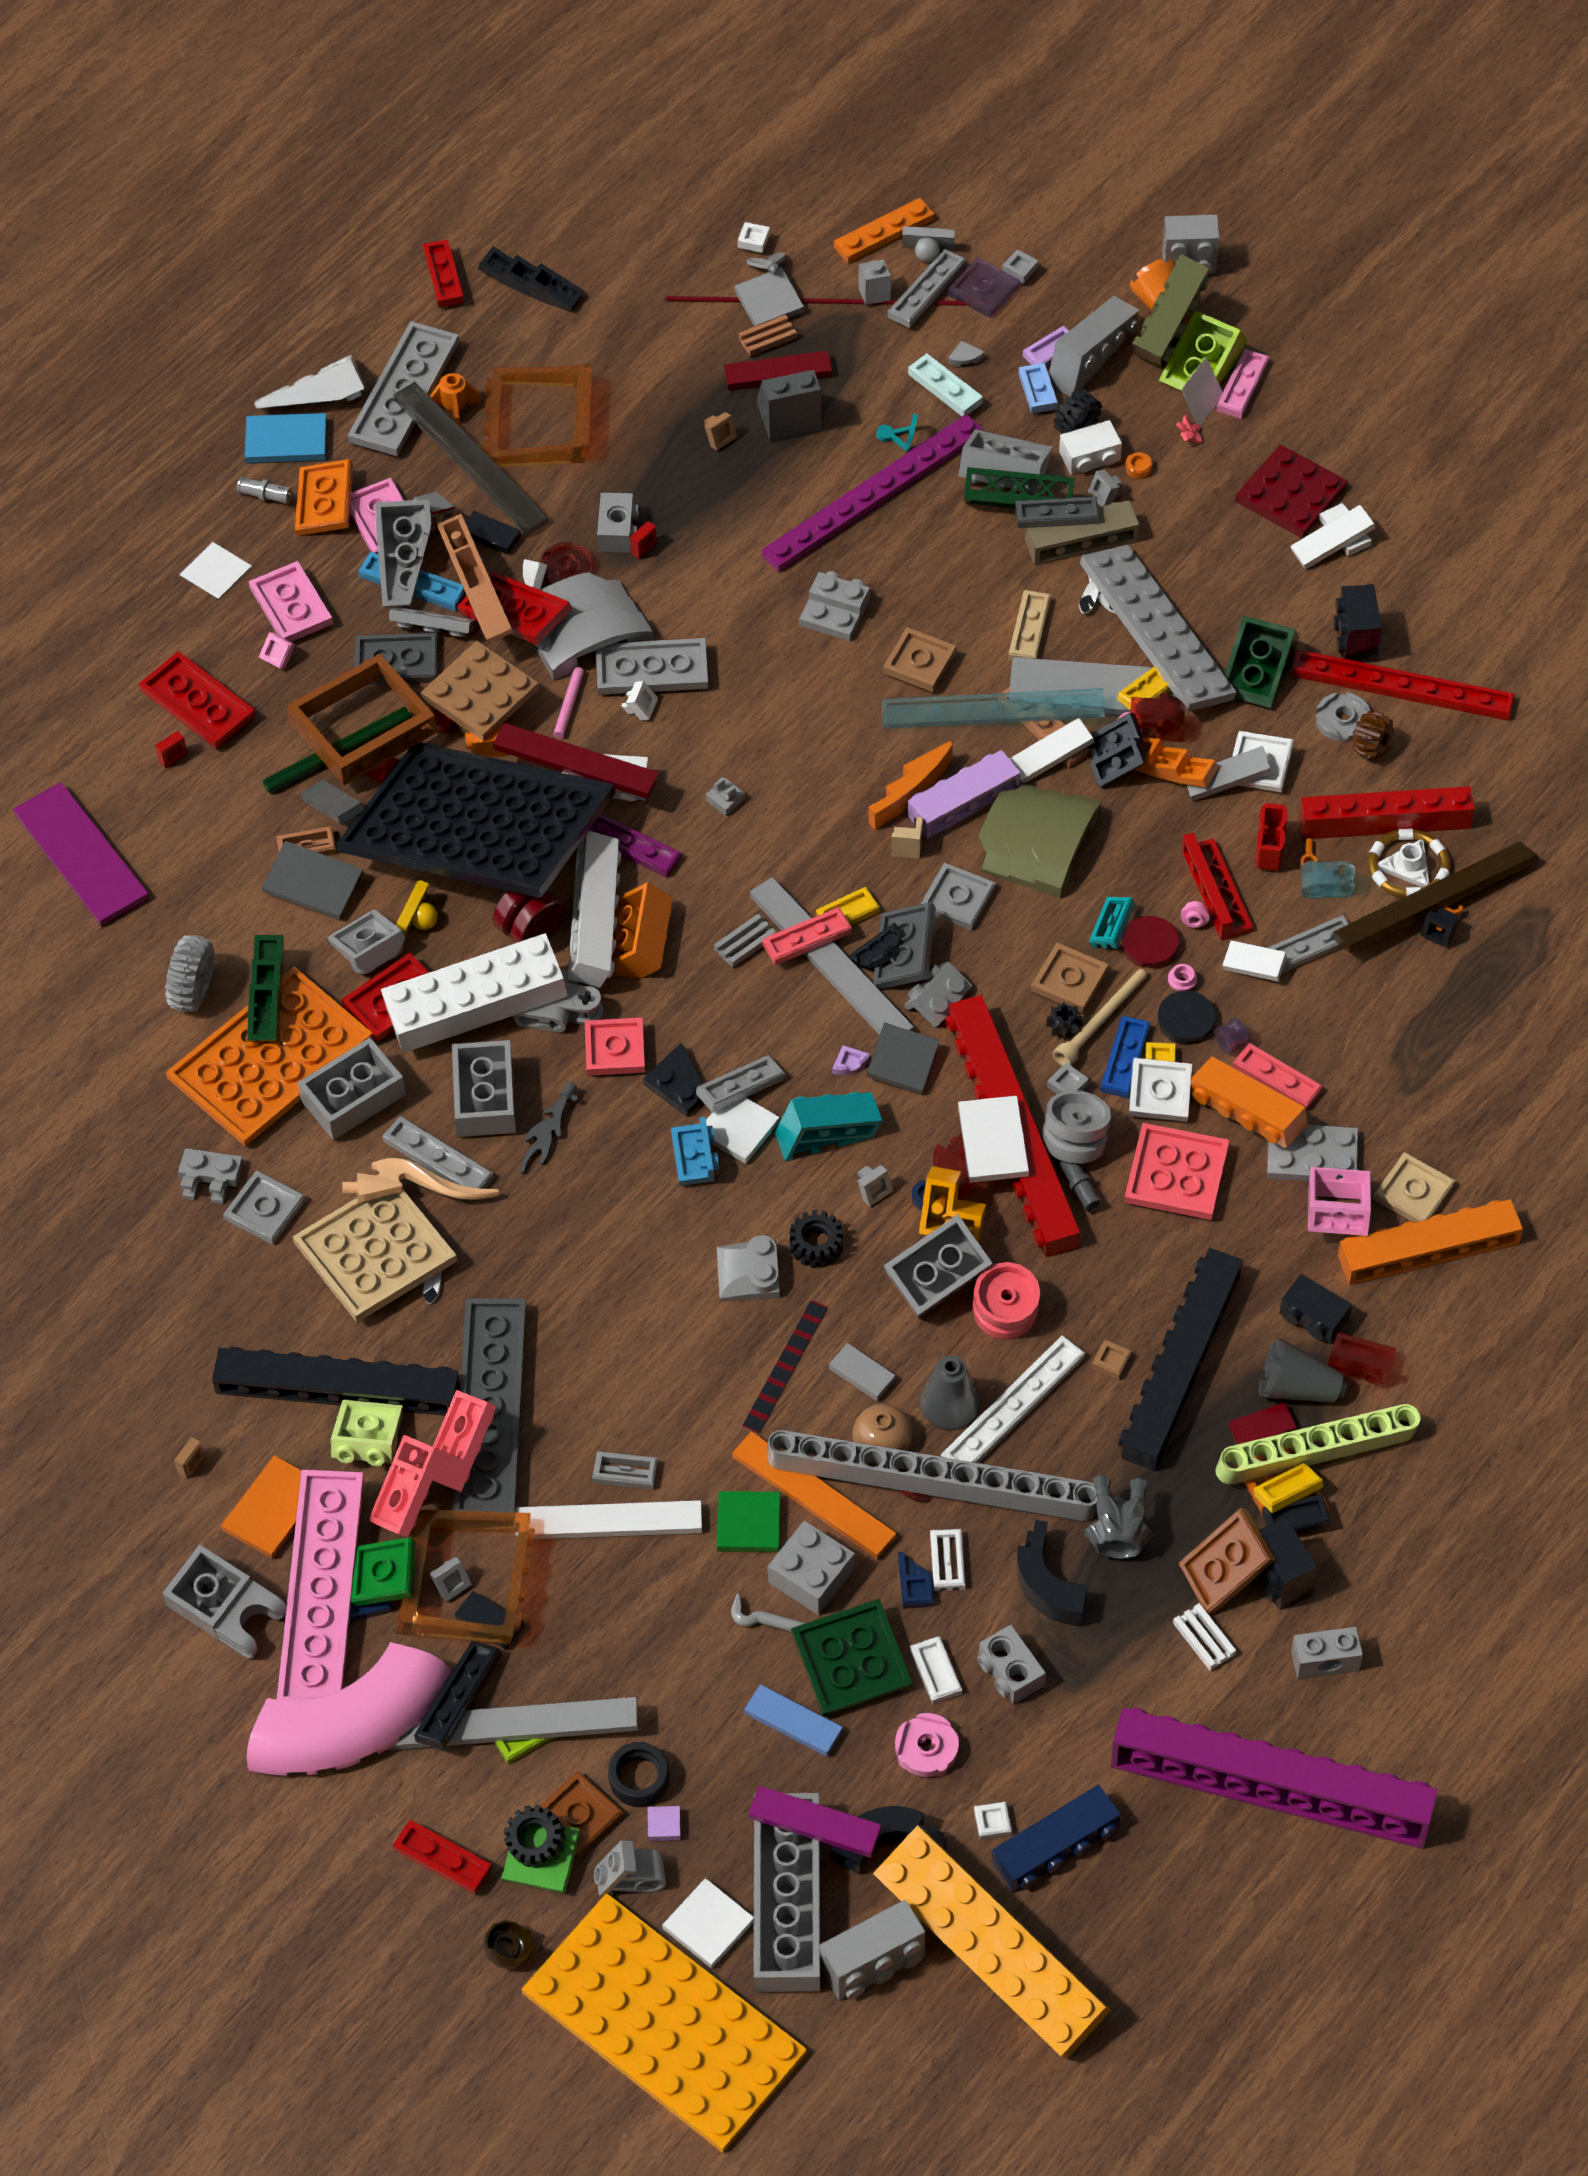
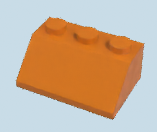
M649 882L619 896L618 904L614 911V917H617V925L613 933L616 946L611 956V961L615 963L612 974L614 976L643 978L661 969L673 898Z

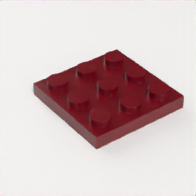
M1280 444L1235 495V502L1303 539L1319 520L1320 513L1328 510L1347 488L1348 480Z

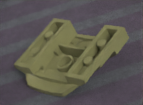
M1024 783L1018 789L999 792L979 833V840L986 852L981 872L1061 898L1071 877L1072 861L1086 832H1092L1101 813L1102 802L1078 794H1074L1072 797L1050 789L1046 791Z

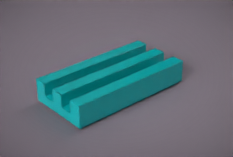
M1132 897L1106 898L1089 940L1092 948H1098L1099 944L1102 948H1108L1109 945L1112 948H1118L1136 904ZM1107 923H1108V927H1107L1106 932H1105V934H1104V936H1103V933H1104L1105 928H1106Z

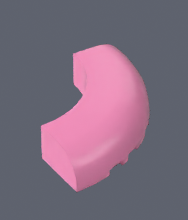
M390 1642L385 1653L370 1671L340 1691L303 1701H284L267 1698L250 1735L247 1747L248 1770L269 1775L287 1776L291 1772H307L308 1775L317 1774V1770L333 1767L339 1770L360 1763L361 1758L376 1751L380 1754L398 1743L399 1737L412 1727L415 1728L421 1722V1719L431 1708L452 1671L447 1664L431 1653Z

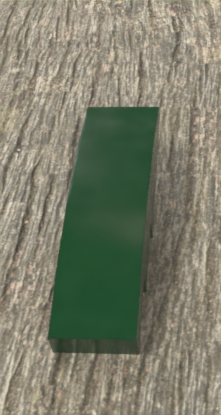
M254 935V955L251 964V984H249L248 1042H277L283 977V935Z

